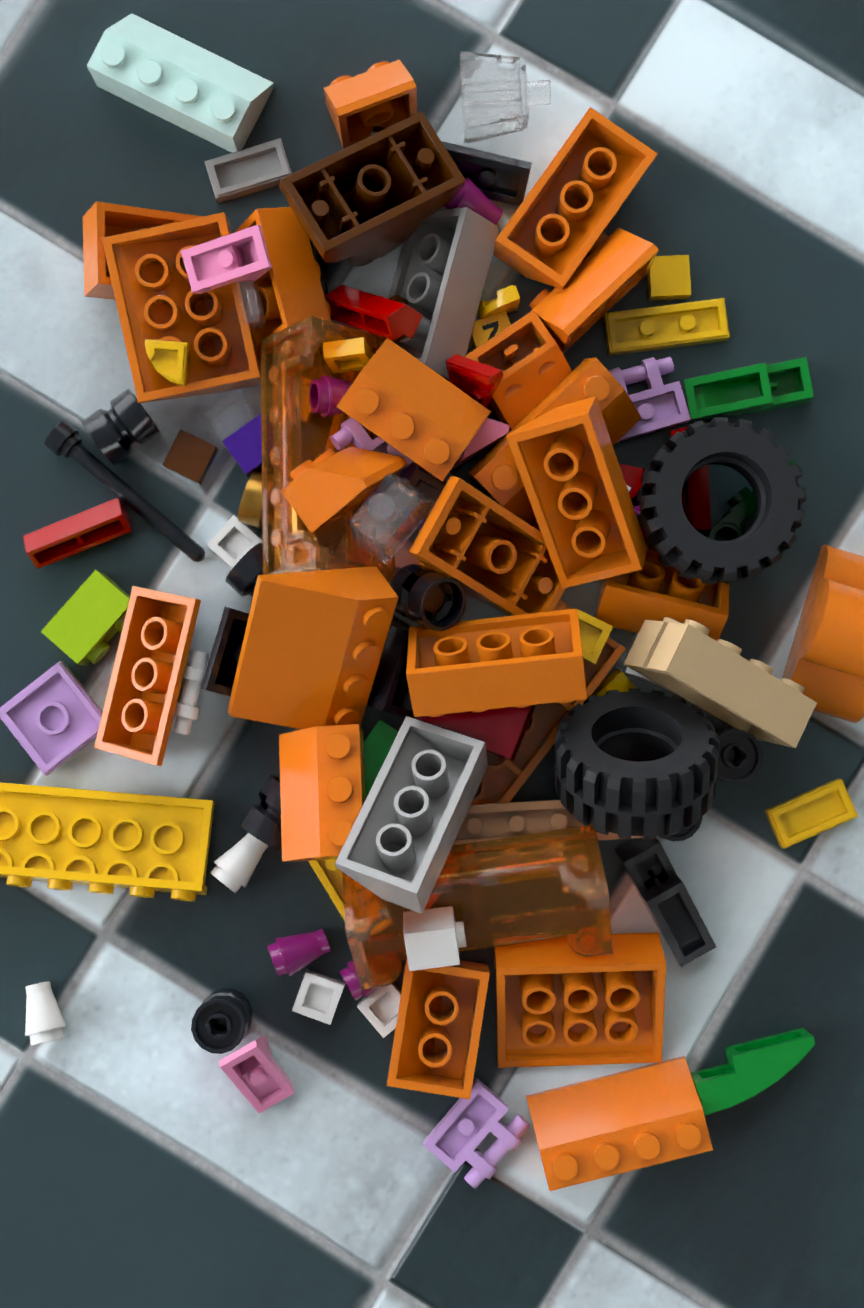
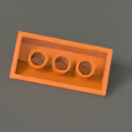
M590 107L496 238L493 255L528 279L563 289L655 160L658 153Z
M585 358L510 432L556 407L594 396L597 397L612 445L616 444L642 418L625 389L597 358ZM505 436L467 473L495 502L531 525L536 520Z
M594 396L556 407L508 433L506 436L561 588L564 589L642 570L648 548L597 397Z
M135 586L132 587L94 748L156 766H162L201 600Z
M578 609L459 621L452 628L445 631H434L423 625L409 627L406 677L414 717H439L450 713L484 712L488 709L507 707L525 708L536 704L570 703L574 700L587 699Z
M684 1056L662 1061V1063H654L526 1095L549 1191L713 1150L703 1108Z

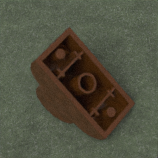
M421 111L280 179L279 189L325 262L334 263L348 258L352 266H363L384 257L399 247L416 231L422 220L433 215L448 204L460 192L466 180Z

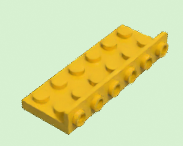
M0 782V878H7L6 885L30 888L32 881L48 882L47 888L53 890L72 891L73 884L89 885L88 892L113 894L114 888L130 889L129 895L135 897L154 898L155 891L171 892L170 899L195 901L196 894L207 895L205 879L215 803L213 800Z

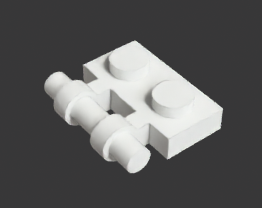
M189 650L171 725V730L175 733L190 735L194 720H198L200 707H197V702L206 673L208 653Z

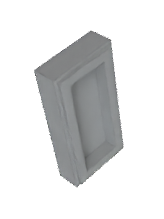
M281 138L204 161L218 204L278 186L280 179L292 174Z

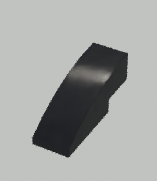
M636 838L615 850L680 967L716 948L684 883L676 874L657 838L647 840Z

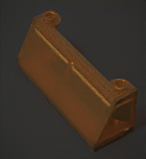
M311 316L261 339L263 575L377 566L387 582H391L395 576V557L392 548L385 543H376L375 493L371 494L355 509L313 533L309 531L281 493V490L293 481L290 473L305 461L311 459L313 462L329 449H333L335 453H338L350 446L356 447L350 443L339 451L330 439L332 435L341 430V424L350 418L349 415L342 413L322 417L320 413H313L309 405V387L313 379H320L325 375L354 382L361 371L334 374L324 360L323 343L364 337L374 355L387 338ZM370 430L366 431L367 434H368V435L371 437V439L373 440V439H374V433L371 432Z
M593 825L453 845L424 908L432 909L453 906L455 922L464 921L467 947L459 948V952L567 937L571 950L580 956L593 957L613 954L609 891L597 834ZM342 872L345 933L361 989L390 985L401 974V960L407 959L403 934V912L413 910L381 899Z

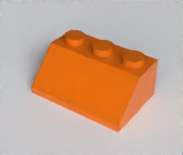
M291 207L258 208L235 231L238 232L255 225H260L272 265L270 270L252 284L244 285L259 356L312 340L332 325L330 319L331 308L324 297L320 282V267L314 259L310 237Z
M621 228L616 229L609 237L603 233L589 251L590 255L579 265L563 289L555 287L550 292L546 288L533 299L529 305L532 308L531 311L534 310L563 354L647 275L659 249L653 243Z
M389 338L384 341L360 371L337 405V408L441 481L445 479L491 412Z
M647 546L648 549L642 570L601 580L595 618L613 626V628L639 633L645 619L662 621L664 617H668L683 624L686 619H689L707 627L710 630L707 636L718 641L728 618L730 583L717 582L715 584L701 583V580L697 578L688 580L678 575L679 570L673 566L667 568L658 560L661 556L655 548L650 550Z
M359 724L315 726L279 734L282 862L337 859L366 800L363 730Z
M406 959L387 1086L464 1099L471 1098L490 976L488 964L460 960V965L409 971L408 960Z

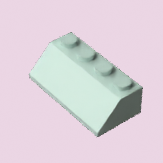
M132 13L104 31L87 64V68L98 87L231 153L243 149L275 87L273 82Z

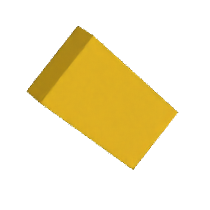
M840 778L764 810L780 848L783 849L858 817L843 780Z

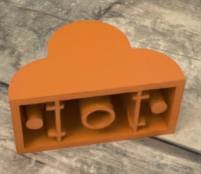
M451 476L408 552L419 561L418 565L454 578L462 584L466 595L492 606L507 616L554 611L566 589L561 588L542 533L461 478Z
M824 544L820 549L782 678L792 680L805 688L803 694L817 702L814 711L852 723H857L864 717V556Z

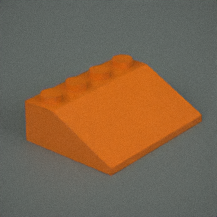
M225 212L102 238L139 404L226 392L264 384L244 285L234 282L201 294L192 293L181 254L182 250L232 234L231 225ZM145 339L187 342L189 344L186 386L171 383L155 370L146 353Z
M377 566L258 575L227 710L230 716L301 730L315 726L359 724L361 726L399 598Z
M659 932L494 938L498 1068L662 1063L666 960Z

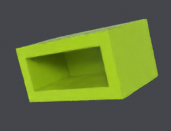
M95 570L42 629L41 633L77 664L85 666L90 662L96 664L109 651L111 646L108 642L117 631L122 633L130 595L106 574Z

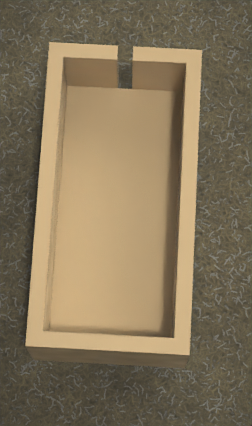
M664 617L662 621L645 619L624 665L733 729L745 730L757 740L796 748L817 702L803 694L805 690L803 686L786 678L779 680L772 675L774 670L772 667L755 659L748 661L740 656L741 648L722 639H718V641L707 636L710 630L696 621L686 619L683 624L668 617Z

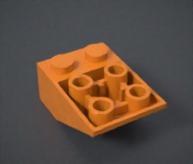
M534 310L465 356L503 371L504 376L489 404L500 421L510 425L509 432L572 372L558 344Z

